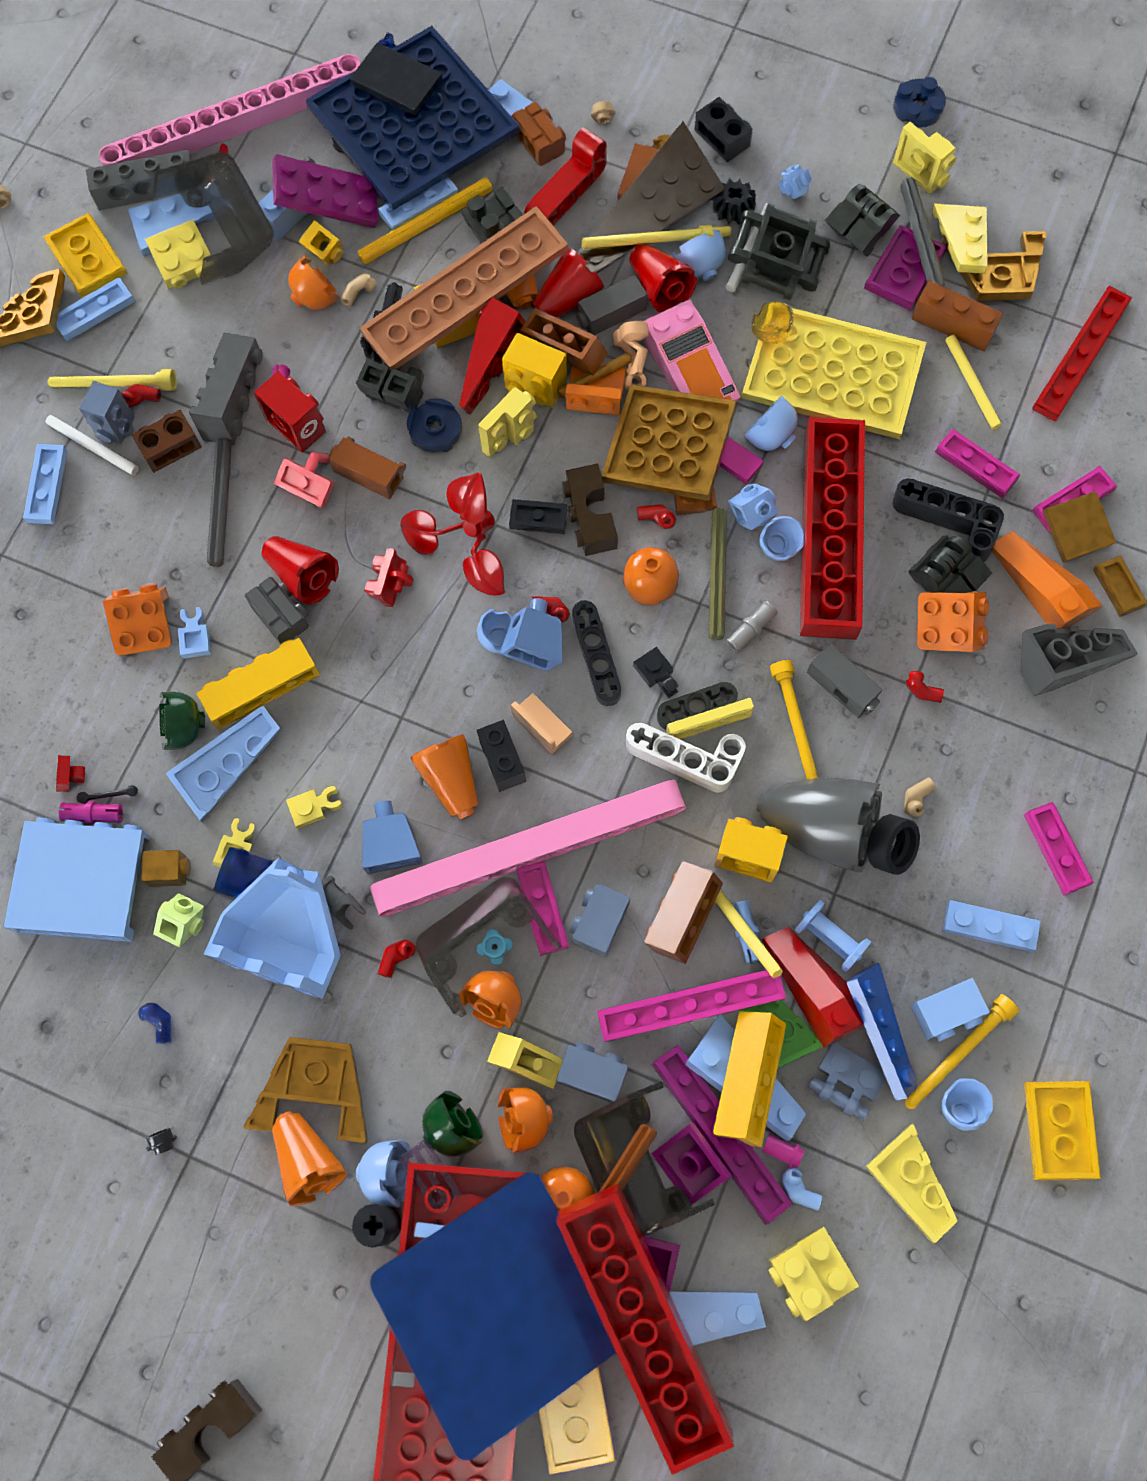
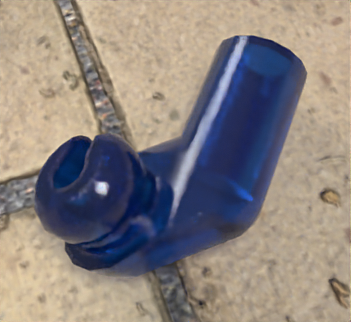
M149 1002L141 1006L138 1011L139 1018L142 1021H148L156 1027V1044L171 1043L170 1014L157 1003Z

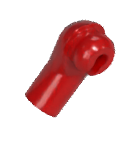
M134 384L121 393L129 408L138 405L144 400L159 402L161 399V389Z
M911 671L909 673L906 686L916 698L937 703L942 702L944 689L926 686L923 683L924 674L922 672Z

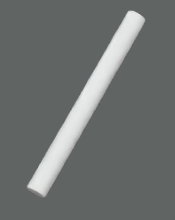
M768 203L764 205L761 215L764 214V211ZM753 228L744 250L752 251L759 228ZM736 264L726 285L727 291L732 293L736 291L746 269V264Z
M49 415L46 418L45 423L132 476L138 472L139 467L53 415Z

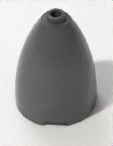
M814 778L799 780L768 789L765 795L761 794L757 802V811L760 812L761 818L768 826L781 830V834L788 836L787 842L801 851L834 866L861 873L868 861L867 843L870 833L879 820L882 792L877 791L880 784L856 779Z

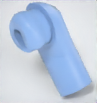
M789 1168L782 1175V1185L790 1201L818 1211L822 1195L807 1191L801 1179L802 1173L797 1168Z

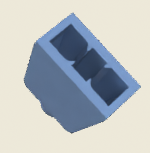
M539 598L532 599L530 607H525L513 615L500 653L503 656L546 672L562 663L561 621L559 618L546 614L547 601Z
M386 800L375 803L376 818L363 821L362 865L365 872L372 874L422 864V857L405 813L394 814L391 801Z

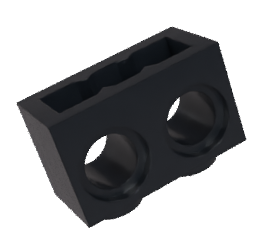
M720 96L696 112L694 130L727 163L750 147L753 131L748 121L743 120L734 111V108Z
M501 720L477 729L480 745L498 791L501 792L525 783V771L505 721Z

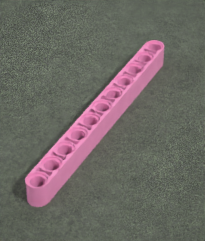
M352 54L332 59L108 144L100 150L99 158L103 166L183 150H189L191 154L308 109L306 99L354 72L360 65V60Z
M668 780L381 880L371 885L370 890L378 915L380 917L392 915L516 871L517 868L546 861L671 817L684 811L686 805L676 780Z

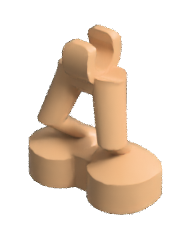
M645 321L625 322L620 326V329L613 332L614 345L622 348L625 353L628 352L632 359V362L628 364L624 379V386L627 390H629L630 384H632V378L638 380L639 386H646L643 368L648 349L640 345L641 340L649 336L648 322Z

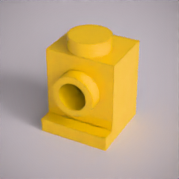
M315 220L299 240L306 250L327 266L331 262L337 263L343 255V250L341 249L344 246L343 243ZM325 244H328L325 250L322 251L323 246Z

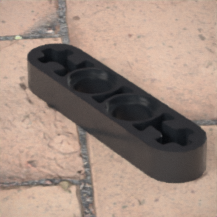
M579 601L573 606L572 620L594 693L600 704L613 706L620 700L621 685L598 610L591 601ZM581 610H586L587 613H590V626L586 628L584 618L580 616ZM589 634H596L601 639L600 643L596 646H588L584 640ZM598 659H602L608 663L609 667L604 672H597L592 667L593 663ZM607 678L610 690H615L612 697H608L607 694H601L604 692L603 680Z

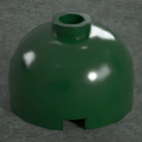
M161 692L160 697L166 699L165 704H159L160 736H165V739H167V743H161L162 749L176 750L185 748L197 739L199 729L205 728L204 711H199L196 701L185 693Z
M444 1091L427 1106L422 1116V1129L424 1132L423 1140L430 1150H436L438 1153L448 1157H457L471 1152L480 1145L481 1141L478 1140L483 1137V1131L472 1109L469 1107L465 1112L459 1104L463 1099L452 1091Z

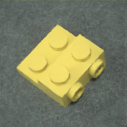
M909 122L902 128L893 163L906 175L913 177L920 187L931 194L938 187L942 188L947 184L951 177L947 172L955 164L957 158L953 155L955 147L949 140L943 138L938 132L928 137L921 129Z
M194 219L145 239L168 289L183 287L188 281L197 277H207L212 271L217 270Z
M514 387L478 424L481 448L484 454L491 458L496 451L500 452L504 449L508 440L517 445L522 439L525 440L532 434L534 430L533 421L537 418L536 413L532 409L536 404L532 395Z
M825 1227L819 1228L768 1260L772 1266L768 1269L772 1280L778 1288L783 1285L789 1296L785 1300L789 1310L795 1318L800 1316L805 1322L832 1306L833 1302L859 1287Z

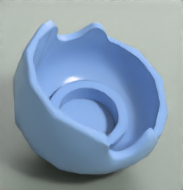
M778 516L763 528L759 539L760 548L767 557L774 561H787L794 557L804 546L805 531L800 522L794 518Z
M490 609L480 618L477 627L478 641L483 648L490 652L501 653V648L512 619L507 611L496 612L494 609Z
M958 1079L943 1096L942 1113L950 1125L962 1131L977 1130L987 1122L992 1113V1094L984 1084L975 1079Z

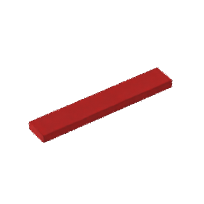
M1111 286L1107 287L1033 405L1032 409L1055 422L1057 421L1133 297Z

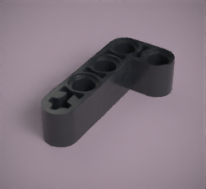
M910 478L903 479L898 483L892 503L894 509L901 514L969 535L967 543L975 556H979L983 562L988 560L1004 520L1003 511L996 505ZM930 503L936 504L938 507H934ZM957 512H962L965 515H959ZM975 544H981V545H983L985 548H980V547L976 546Z

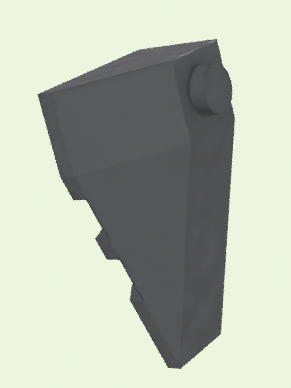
M1045 624L1027 629L1022 633L1020 672L1033 695L1037 696L1135 657L1138 653L1122 629L1094 628L1093 630H1081L1078 626L1056 628L1055 624Z

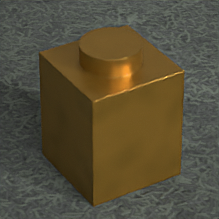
M180 850L143 851L142 882L149 887L186 885V876L190 875L191 870L190 860Z

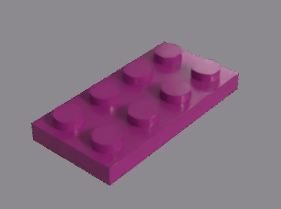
M279 154L274 155L272 160L273 205L375 228L378 223L377 192L363 175Z

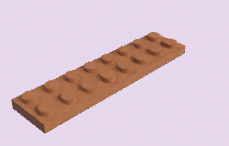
M535 206L359 329L391 371L392 369L396 370L479 313L483 307L488 305L492 297L499 299L569 250L568 243L539 208Z

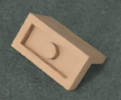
M534 693L527 697L520 705L516 701L511 704L512 715L551 755L573 736V732Z

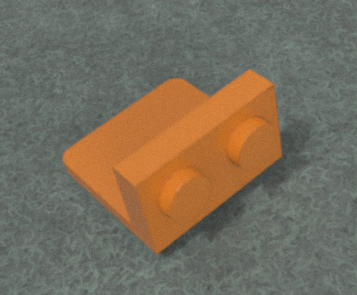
M572 366L570 382L587 374V372ZM622 367L588 386L567 383L565 393L566 410L620 416L626 368Z
M156 583L140 586V591L129 592L128 588L111 591L112 595L103 600L114 651L117 655L168 648L172 644L163 603L168 598L166 586L157 588Z
M923 592L919 594L918 648L921 650L960 652L983 650L989 636L988 629L985 627V616L989 612V600L986 598V592Z

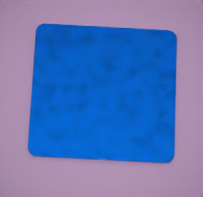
M535 1173L523 1174L374 1271L370 1278L371 1291L456 1456L466 1461L475 1458L616 1353L556 1222L558 1210L541 1178Z

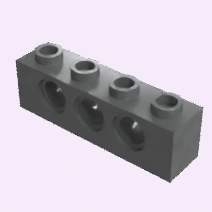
M189 150L86 169L88 189L98 210L166 198L199 188L196 168Z

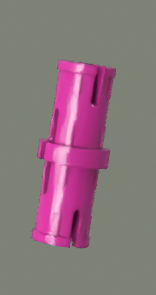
M88 801L86 804L62 802L59 808L64 809V811L59 810L58 812L59 819L62 822L75 820L85 821L87 824L94 825L95 822L121 823L123 819L118 816L123 815L122 804H97L95 801Z

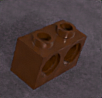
M181 409L174 413H169L161 420L151 425L143 426L137 432L131 434L153 473L202 448Z

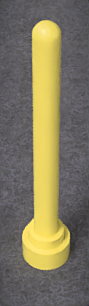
M161 369L155 375L50 377L47 380L48 385L52 388L90 387L93 381L111 387L139 384L143 386H157V388H161L163 391H175L177 388V376L174 369Z

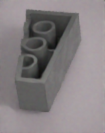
M223 333L213 356L215 367L214 369L208 368L205 374L206 387L199 388L196 395L197 399H199L198 406H191L189 411L202 440L216 442L217 439H228L231 445H234L236 437L240 436L242 432V416L249 407L248 395L250 388L253 389L256 382V367L262 362V350L259 349L255 337Z

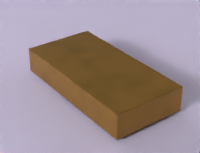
M1121 555L1095 565L1093 571L1119 617L1144 608L1147 605V600Z

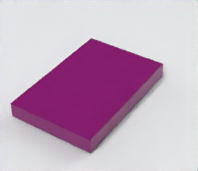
M899 225L867 279L864 289L911 311L924 290L927 280L913 230ZM933 240L938 262H940L947 246Z

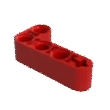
M581 128L572 142V157L529 201L524 214L537 206L554 226L603 173L607 162L606 141L588 129Z

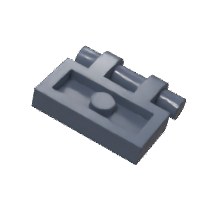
M836 1042L830 1045L817 1068L828 1075L825 1082L813 1077L808 1087L817 1092V1097L825 1102L828 1099L843 1108V1113L850 1117L854 1115L864 1121L869 1109L859 1104L860 1099L863 1096L867 1100L874 1102L886 1080V1076L883 1070ZM837 1081L853 1090L849 1097L834 1089Z

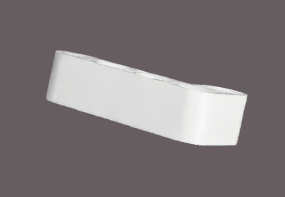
M644 723L631 725L626 733V748L632 755L717 793L727 790L730 786L746 748L745 741L737 734H727L724 736L713 755ZM639 736L644 737V740H641L639 744L634 742V739H638ZM652 741H654L653 750H649V746H651ZM726 746H734L739 753L733 756L728 755L724 748ZM661 747H669L673 754L665 757L660 755L658 750ZM695 759L699 762L700 766L696 769H691L685 765V761ZM721 771L726 775L727 779L717 781L712 777V773Z

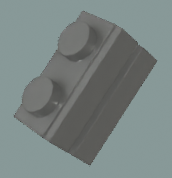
M268 577L258 587H254L247 592L244 597L281 645L283 642L294 639L295 636L308 629L309 625L305 619L308 613L299 601L295 604L291 601L289 597L292 593L282 581L277 583L273 577Z

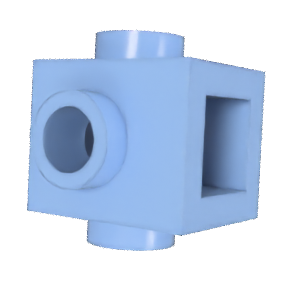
M758 484L745 486L742 488L741 493L728 500L737 523L750 530L757 526L765 525L770 521L771 517L778 514L774 493L769 488Z

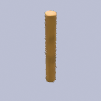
M627 352L600 366L594 376L587 373L569 382V384L588 386L632 362L631 356ZM567 384L558 388V395L561 399L566 397Z

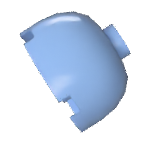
M713 230L715 236L708 237L707 233L691 239L679 247L681 253L677 255L673 252L672 257L689 265L695 271L694 276L696 278L702 277L703 281L712 279L718 275L716 270L723 265L726 257L725 243L719 230Z
M781 396L753 424L744 437L755 447L764 451H774L780 446L785 449L796 438L793 434L798 425L796 410Z
M402 1140L383 1141L371 1146L363 1155L356 1169V1179L363 1194L371 1202L387 1205L388 1207H400L399 1203L404 1202L409 1163L408 1157H413L408 1143Z

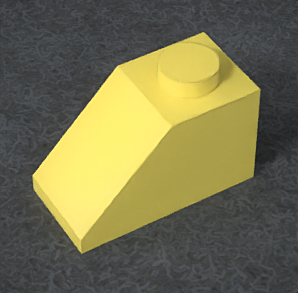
M499 1032L487 1062L553 1089L564 1059L521 1038Z

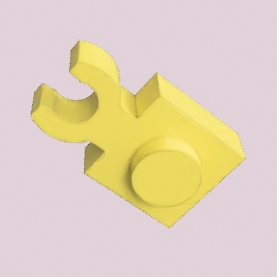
M335 786L327 787L320 796H317L313 789L286 800L297 829L325 819L323 810L336 811L343 807L340 800L333 803L329 802V797L338 793Z
M235 818L231 825L232 837L223 835L214 857L213 865L242 874L252 848V844L245 841L252 837L254 824L250 823L248 830L241 832L237 829L239 819Z

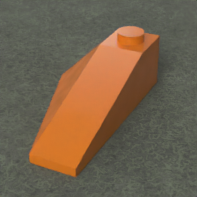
M1012 531L996 540L992 550L993 554L1046 624H1055L1056 628H1068L1103 606L1086 583Z

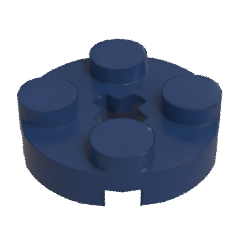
M926 77L901 83L893 103L896 116L903 122L904 119L912 122L916 127H927L936 123L939 120V116L943 113L946 104L945 93L937 85V80L932 77ZM915 101H923L924 105L920 106V104L918 102L915 103Z
M431 398L425 400V404L419 407L416 405L412 408L407 418V429L414 446L428 452H448L460 438L462 421L455 407L450 402L439 398ZM434 421H439V426L441 427L436 430H432L428 426V424H433Z

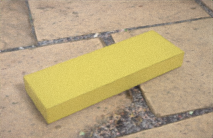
M747 698L667 724L666 734L678 739H684L751 717L754 705L751 698Z

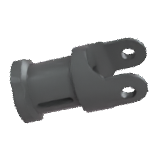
M328 876L322 881L327 905L331 909L330 913L346 928L353 929V925L345 917L346 909L352 905L363 915L366 914V910L350 893L346 894L335 883L333 876Z

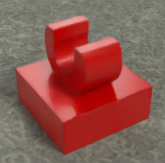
M58 755L56 792H68L69 782L84 783L85 766H70V756Z

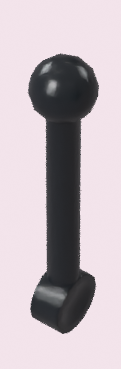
M130 785L127 789L94 794L80 792L77 795V801L81 804H86L93 799L121 795L134 797L138 794V789L136 786Z

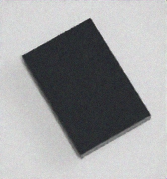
M378 42L349 78L352 86L414 116L418 114L443 80L442 73Z

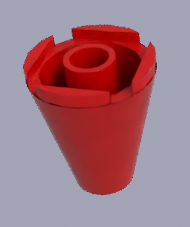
M639 244L632 249L629 263L640 284L648 294L647 297L652 307L657 312L662 313L677 306L680 302L683 303L690 299L695 291L697 278L694 276L695 271L689 265L649 244Z
M569 249L561 255L531 306L533 309H539L559 319L578 307V301L601 291L604 288L603 282L595 270L591 273L586 266L588 262L574 250Z
M280 536L271 537L262 546V558L292 595L301 603L304 602L307 605H312L321 601L331 591L327 588L331 581L336 582L338 578V560L327 552Z

